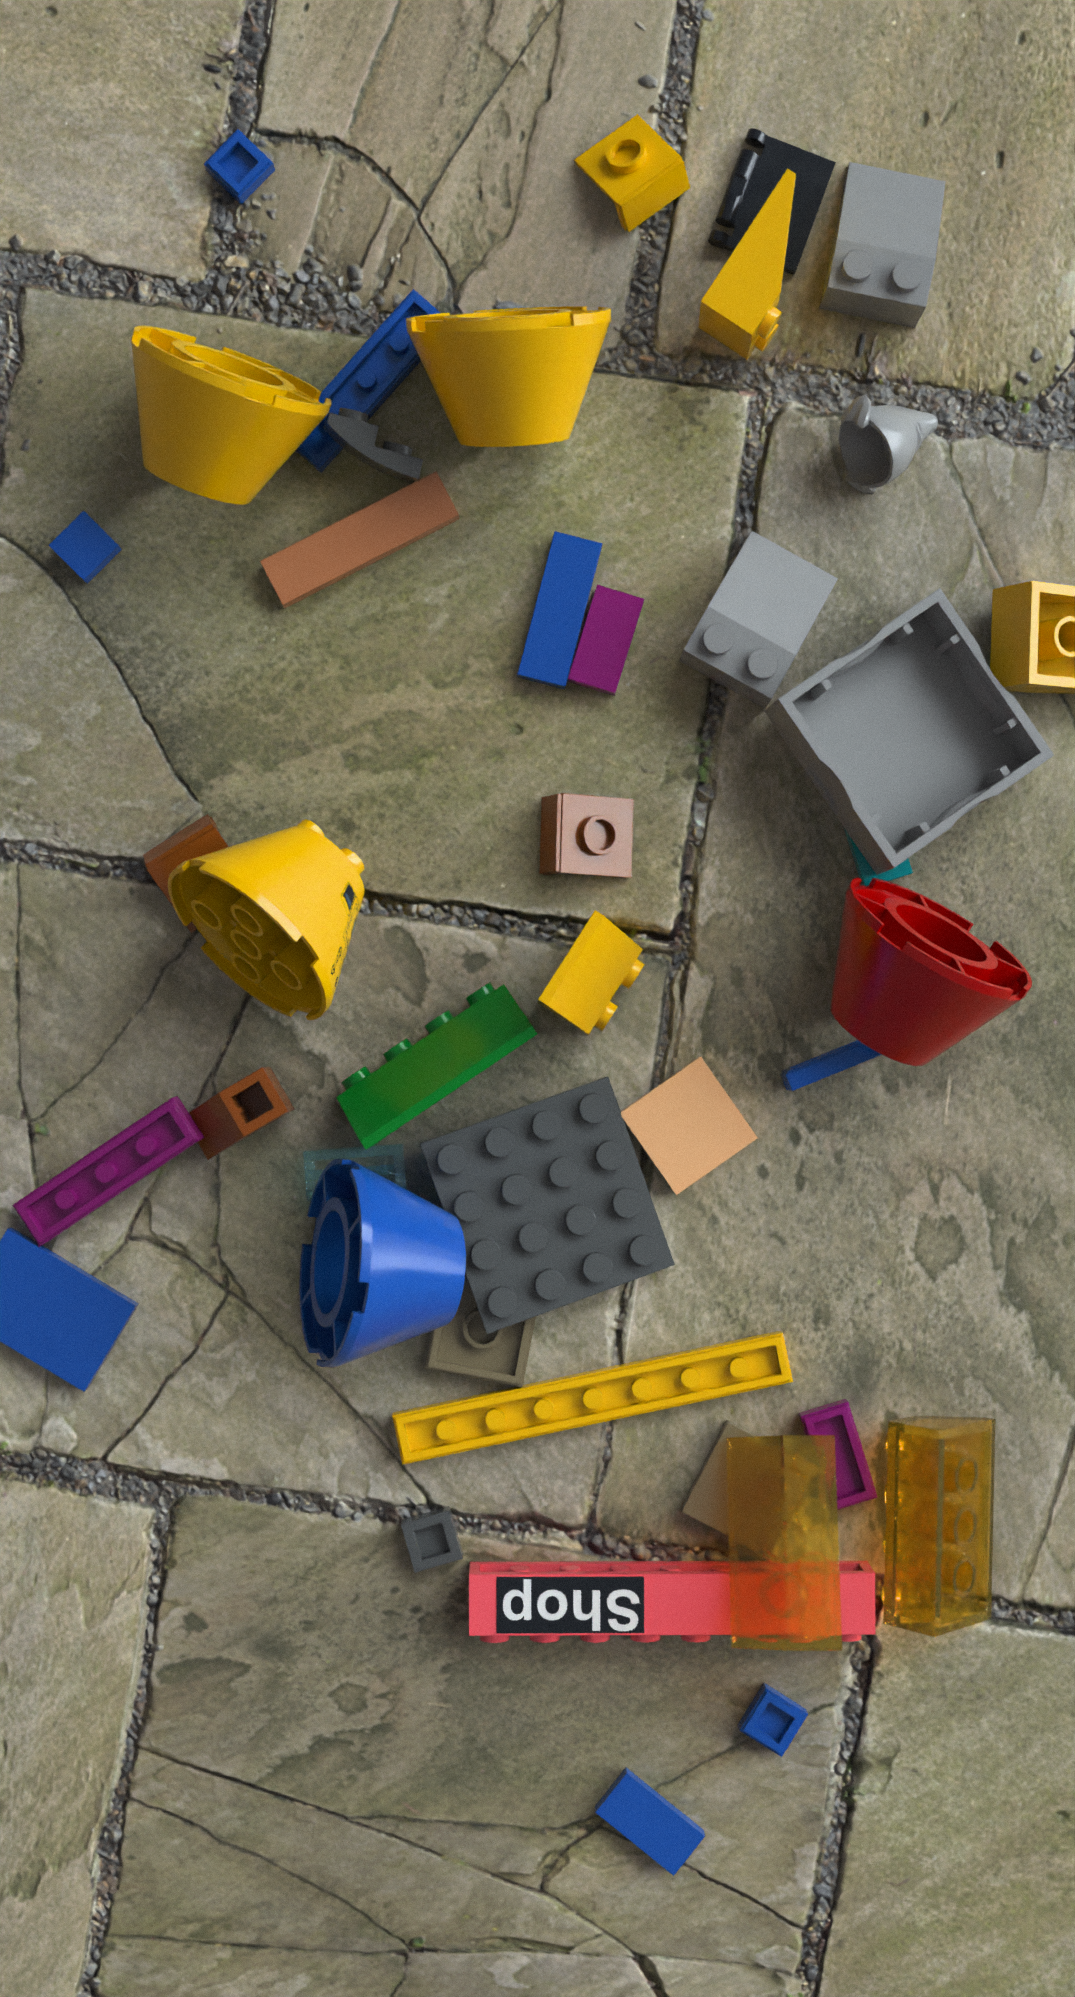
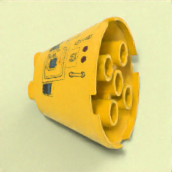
M304 819L297 826L184 861L170 873L168 892L179 919L184 926H187L191 921L207 941L201 949L232 981L263 1004L290 1017L298 1010L308 1013L306 1016L307 1020H315L329 1009L365 893L363 881L360 877V874L365 869L364 864L353 851L347 848L340 850L324 836L322 830L315 823Z

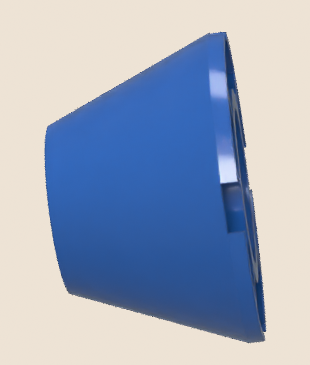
M340 1158L332 1160L320 1175L309 1205L307 1216L316 1217L312 1244H302L299 1280L301 1323L307 1350L309 1353H319L322 1360L317 1359L316 1365L329 1368L338 1367L449 1324L454 1318L461 1301L466 1270L465 1240L462 1227L456 1216L353 1160Z

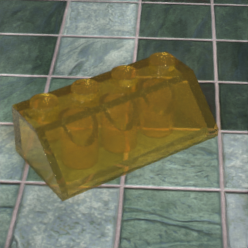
M912 1416L888 1421V1433L885 1439L887 1483L884 1489L886 1531L883 1538V1551L885 1553V1574L882 1588V1602L884 1604L883 1624L936 1637L991 1619L996 1419L987 1417Z
M778 1435L726 1438L731 1648L784 1651H842L835 1435Z

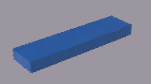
M413 289L321 392L319 402L324 403L326 398L331 399L332 404L329 413L338 415L339 408H347L367 414L369 420L421 362L407 332L406 318L438 314L440 312ZM325 418L296 449V452L320 473L324 471L343 449L323 429Z

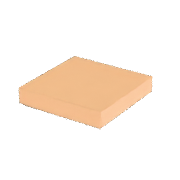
M701 1056L621 1111L623 1120L676 1195L758 1139Z

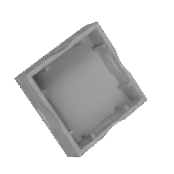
M940 588L882 627L872 637L845 656L835 659L778 698L764 711L876 875L895 868L949 830L960 817L971 809L997 796L1054 756L1016 698L993 675L982 654L981 647Z

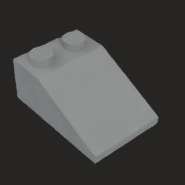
M849 162L819 309L912 328L916 327L927 305L936 260L946 181Z
M751 531L687 642L679 661L765 709L791 666L838 578Z

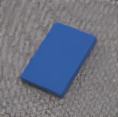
M8 1228L0 1240V1342L85 1392L139 1303L46 1247H39L36 1241L16 1229Z

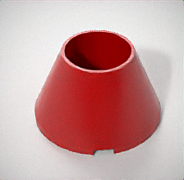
M859 877L854 878L845 892L830 1010L835 1020L848 1033L874 1051L903 1064L924 1066L1023 999L1032 987V979L1028 971L1011 952L998 941H994L991 947H988L969 932L973 923L947 907L913 890L878 878H872L868 886L860 885L862 879Z

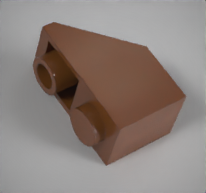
M262 1067L217 1093L189 1112V1114L205 1137L197 1143L207 1160L295 1110L271 1067Z

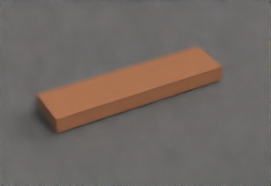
M437 471L260 562L285 609L459 520V514Z

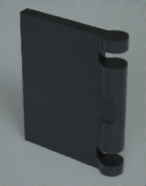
M751 128L747 132L745 142L752 147L762 148V154L758 156L757 153L748 149L740 151L715 219L719 225L733 228L734 231L732 236H729L723 231L712 230L708 242L715 247L733 252L788 168L796 173L784 272L794 275L836 162L770 137L758 129Z

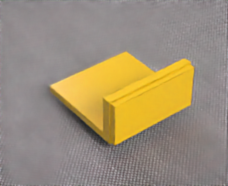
M638 114L574 159L575 164L615 204L621 227L628 232L690 189L682 157Z

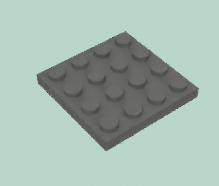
M609 1077L595 1080L419 1143L442 1209L456 1216L462 1227L466 1250L465 1275L487 1334L675 1265L625 1122L621 1116Z

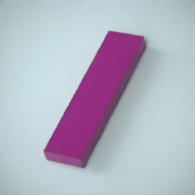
M172 1097L13 1204V1207L40 1247L205 1137L179 1097Z

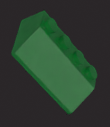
M491 982L487 983L466 998L470 1005L469 1008L455 1017L448 1010L424 1027L429 1035L416 1044L412 1045L408 1038L404 1039L383 1054L387 1063L379 1069L370 1073L365 1066L341 1082L346 1091L336 1098L365 1150L538 1034L504 984L495 989Z

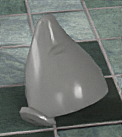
M867 394L854 399L840 419L841 424L838 435L843 461L849 472L844 480L855 489L867 494H874L877 487L889 484L908 468L922 441L937 429V417L930 413L901 406H871V401Z

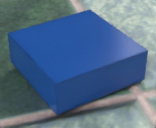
M239 129L204 163L206 171L240 204L275 171L273 162Z
M84 510L49 544L51 549L87 584L122 550Z
M763 1683L739 1721L738 1728L742 1733L782 1757L808 1716V1713L804 1707L766 1683Z

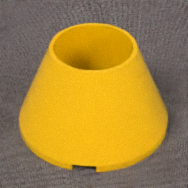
M587 306L475 310L474 313L455 315L438 313L406 318V329L461 445L475 447L539 445L560 442L570 438L611 321V308L598 307V310L587 311Z
M136 326L133 330L131 343L143 465L149 472L172 485L225 503L249 504L329 413L332 401L326 398L324 403H320L319 398L322 391L277 367L224 346L220 351L196 344V337L153 326Z

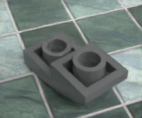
M339 408L338 415L334 413L327 415L323 429L335 442L358 460L379 472L411 484L419 479L423 459L411 456L413 449L399 443L384 441L382 448L376 447L375 441L379 426L367 423L369 417L367 414L352 409Z

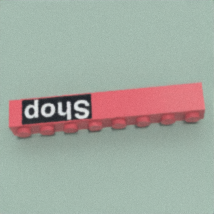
M868 1561L470 1562L469 1636H480V1640L487 1643L506 1642L510 1639V1636H530L531 1641L551 1643L560 1640V1636L580 1635L582 1641L591 1643L606 1642L610 1640V1635H630L631 1640L644 1643L659 1641L660 1635H681V1639L687 1642H706L711 1639V1635H731L732 1640L739 1642L759 1641L761 1635H781L783 1640L790 1642L811 1640V1635H831V1638L837 1641L855 1642L861 1640L862 1635H876L875 1572Z

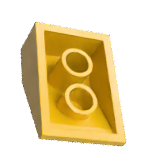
M788 168L700 303L698 328L746 360H748L755 348L762 352L765 350L779 327L777 322L782 314L777 309L782 287L796 173Z
M1029 581L993 589L990 670L1007 691L1075 694V586Z
M595 910L542 992L538 1003L587 1035L593 1027L603 1031L618 1007L610 1001L620 985L629 989L645 965L637 959L643 949L604 915Z

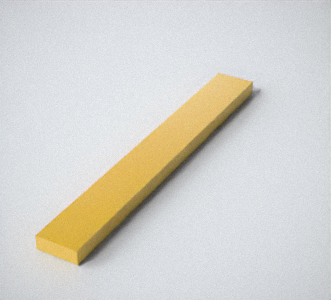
M776 1331L525 1384L523 1387L516 1386L393 1412L392 1418L403 1465L793 1382L783 1333L782 1331Z

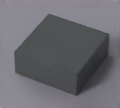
M450 1506L402 1520L401 1527L415 1573L463 1559V1551Z

